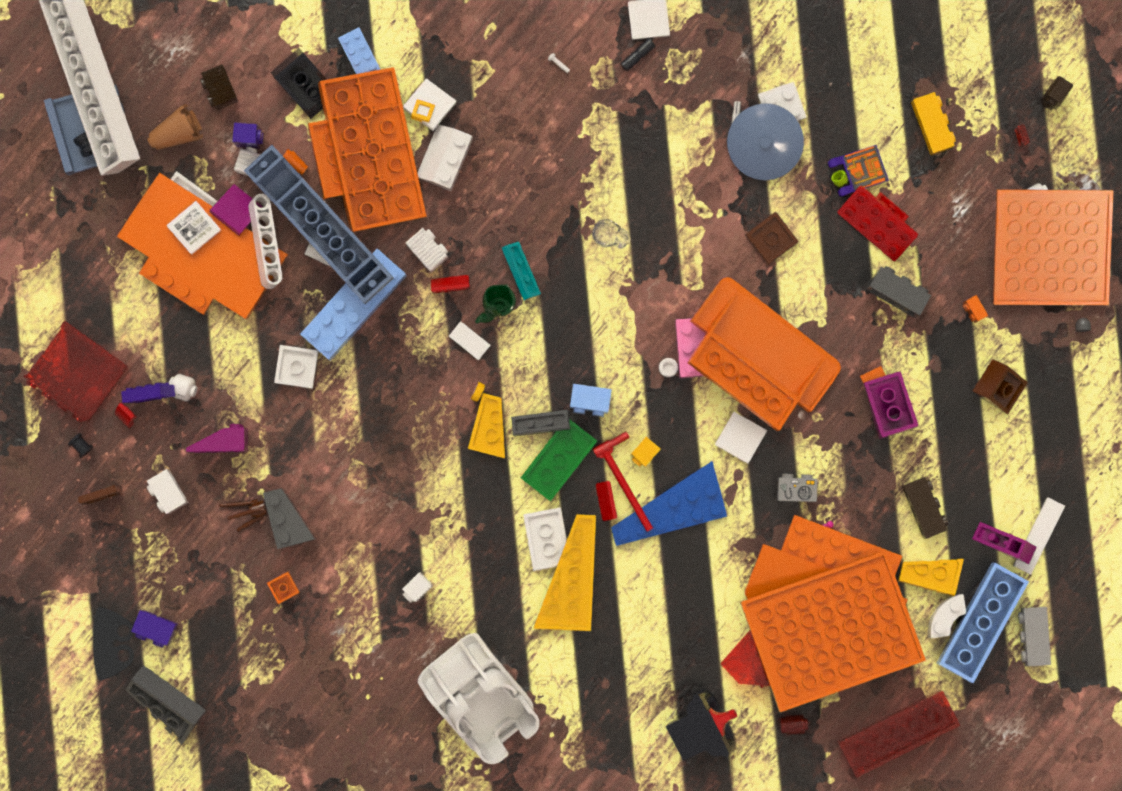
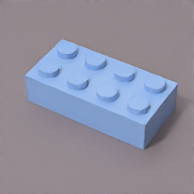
M359 27L338 37L356 74L381 70Z

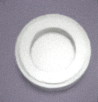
M665 358L659 364V372L664 377H672L678 371V364L672 358Z

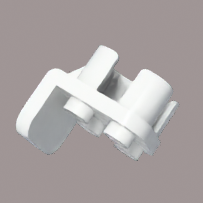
M477 633L468 634L427 666L418 678V684L430 703L485 763L496 764L508 756L509 753L503 742L519 730L525 739H529L539 728V718L533 710L531 699L493 655L487 644Z

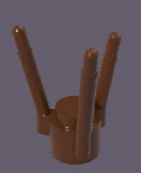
M258 499L252 501L221 503L219 507L252 505L249 506L247 511L227 517V520L251 514V517H255L237 528V532H240L253 523L263 520V516L267 515L263 500L259 502Z

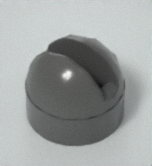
M1087 318L1077 320L1075 325L1076 332L1091 331V323Z

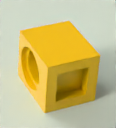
M645 437L631 453L633 456L631 460L639 467L641 465L646 467L660 451V448L649 438Z

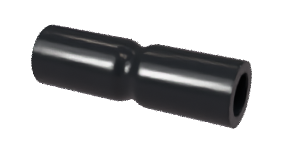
M648 38L635 52L626 57L620 65L628 72L641 58H644L656 47L655 44Z

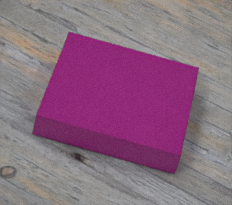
M233 184L210 209L209 213L240 236L251 224L249 203L252 198ZM256 202L258 207L263 208V206Z

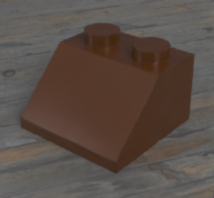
M992 359L977 382L973 392L987 403L1008 415L1028 382L1009 366Z

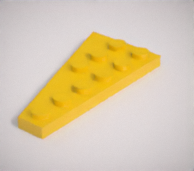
M576 515L533 629L591 631L596 515Z

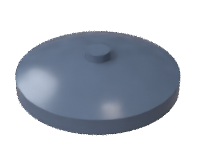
M763 103L748 107L734 119L728 132L727 147L732 162L742 173L758 180H773L786 175L796 166L803 152L804 137L801 126L792 113L781 106Z

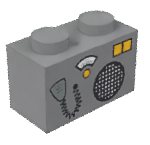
M782 474V478H777V501L817 502V479H814L813 475L802 474L801 478H794V474Z

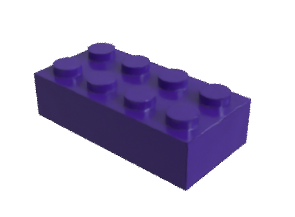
M154 383L155 385L148 384L144 387L126 388V391H121L122 403H141L176 397L174 385H169V383Z

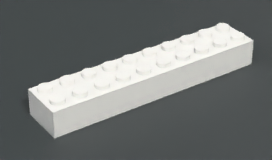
M39 0L100 174L102 176L120 173L138 161L140 156L84 0Z

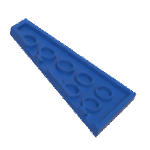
M713 461L642 507L653 526L652 530L646 532L636 512L611 527L615 545L618 546L727 517Z

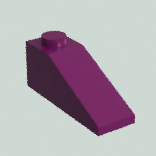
M982 522L979 523L972 538L974 541L1026 564L1030 563L1037 548L1026 540Z

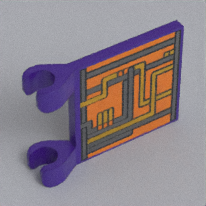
M877 145L828 161L830 168L843 164L850 185L838 190L840 197L854 193L860 185L866 189L889 181Z

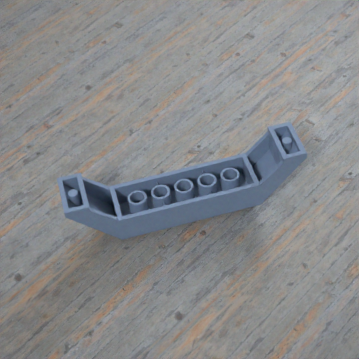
M273 145L266 149L244 170L364 304L369 302L394 279L378 259Z

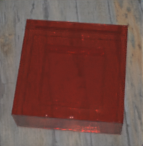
M1025 124L1018 126L1015 129L1019 145L1021 147L1026 146L1030 143Z

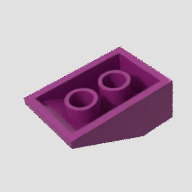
M901 371L864 382L879 439L909 431L919 426Z
M229 424V428H223L186 448V452H248V429L244 428L241 424Z

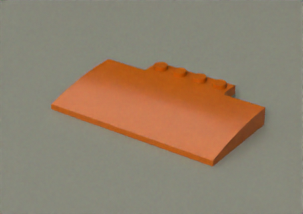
M391 67L318 82L326 120L308 123L307 125L323 198L343 197L349 229L352 232L427 217L395 68Z
M159 173L117 236L149 257L139 274L203 315L215 299L238 315L248 319L267 290L260 281L253 232L246 228L238 236L209 213L213 206ZM197 201L221 231L191 255L170 231L167 224ZM262 238V242L269 245V242ZM278 248L280 265L282 266L288 254ZM265 256L266 262L272 264V260ZM268 275V279L272 282L274 277Z

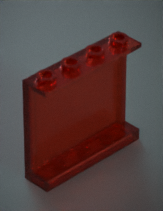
M63 321L60 331L30 372L23 377L27 379L26 383L32 388H40L43 391L41 394L49 400L53 398L58 401L57 406L62 410L67 411L69 409L73 412L72 417L81 423L83 420L89 422L129 366L74 326Z

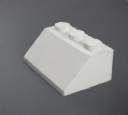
M438 125L417 173L418 178L452 191L473 137L457 129Z

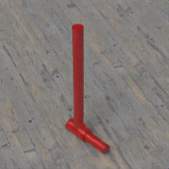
M627 431L617 437L593 448V451L597 458H604L646 532L653 529V526L611 455L616 445L630 438Z

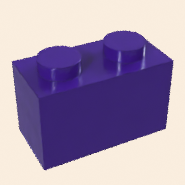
M234 123L232 142L236 147L260 149V144L264 142V133H262L257 124Z
M140 610L131 632L136 633V638L144 641L146 638L153 640L152 644L163 648L164 645H170L178 624L148 611Z

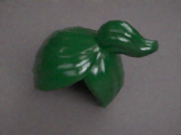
M507 284L492 285L486 289L482 298V306L485 311L477 317L475 323H488L494 317L506 316L512 312L516 304V298Z

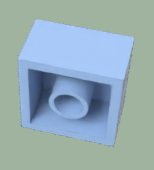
M573 384L570 409H574L573 413L585 414V411L593 412V416L604 417V414L609 412L612 389Z

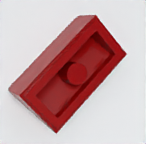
M468 275L431 279V292L433 294L470 289Z
M611 482L597 483L596 490L602 520L617 519Z

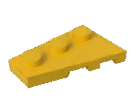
M483 393L468 449L505 458L502 399Z
M964 559L903 562L898 582L955 596Z

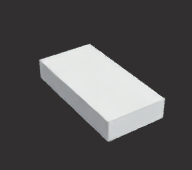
M461 321L449 335L451 339L477 360L491 346Z

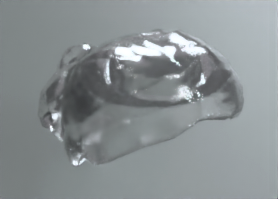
M610 219L599 220L593 227V240L600 247L615 246L622 249L630 242L629 233Z

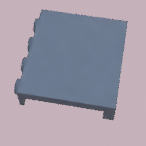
M115 84L114 87L116 89L117 95H119L117 85ZM73 95L54 100L51 98L44 100L65 173L72 175L98 167L94 154L83 158L80 153L81 149L73 141L77 136L85 132Z

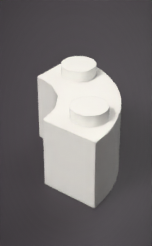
M963 594L945 599L935 609L928 625V638L950 636L953 622L959 616L966 614Z

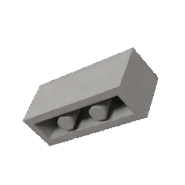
M1047 607L1021 608V612H1018L1019 624H1022V631L1019 634L1020 643H1023L1024 651H1021L1022 662H1025V666L1051 665Z

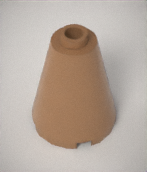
M187 104L180 106L149 133L148 142L152 148L160 150L203 138V134L200 135L199 133L202 130L199 120L192 110L188 111L186 109L188 107Z

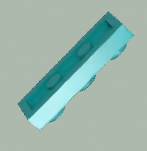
M520 242L502 247L523 300L540 295L541 292Z

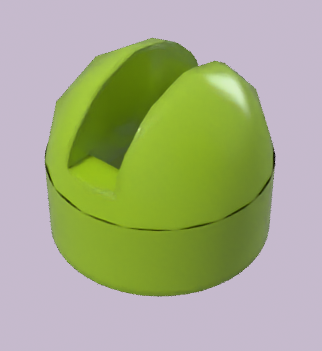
M839 170L832 175L831 180L837 187H843L844 184H847L848 177L843 170Z

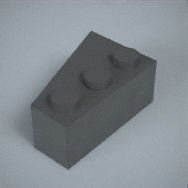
M283 488L263 493L277 549L316 540V537Z

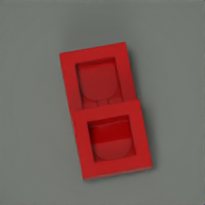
M121 402L115 410V415L130 429L134 425L133 421L137 416Z

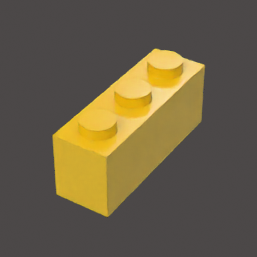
M935 92L914 99L911 105L930 155L932 156L953 148L956 139L954 133L948 129L949 120L947 115L942 113L940 97L936 96Z

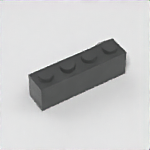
M144 665L131 679L126 688V691L142 707L147 706L150 709L152 717L156 720L159 718L166 725L165 729L169 733L173 732L178 737L177 741L181 745L206 711Z

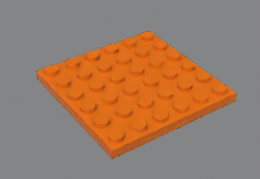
M996 189L993 304L1109 305L1113 190Z

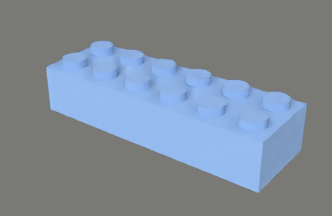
M378 249L372 254L394 279L366 304L345 283L300 333L301 336L330 361L407 276Z
M991 563L966 608V614L961 617L936 664L968 682L974 683L1029 581L997 563Z

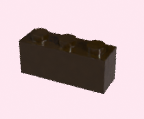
M922 477L903 485V491L923 539H928L947 531L946 526H948L945 515L941 516L939 508H941L938 498L933 497L931 491L934 489L930 479L926 480V477Z

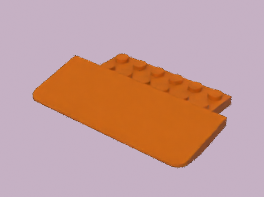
M726 277L721 279L690 320L692 324L706 335L687 363L776 431H780L797 404L808 413L812 412L840 372L841 366L837 359L732 278Z
M794 515L781 550L765 544L762 545L746 586L745 595L747 599L883 551H886L893 572L896 575L902 556ZM903 597L904 602L906 604L908 599Z

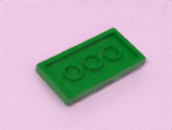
M570 420V430L556 431L520 478L551 502L596 444L597 440Z

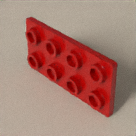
M862 185L857 188L837 212L894 262L918 237V233L905 223L909 216L883 193L879 192L875 197Z

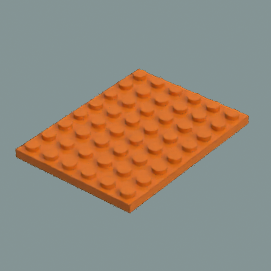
M886 551L740 602L779 712L926 661Z

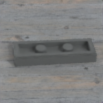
M568 410L511 417L514 437L570 430Z

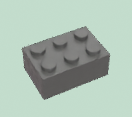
M881 266L874 274L866 290L913 318L920 316L932 296L928 294L929 290L920 285L916 287L911 284L912 280L905 276L899 277L894 274L895 270L888 266L883 268Z

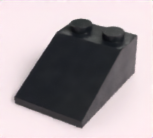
M298 48L270 73L312 119L323 109L318 82L327 79L303 51Z

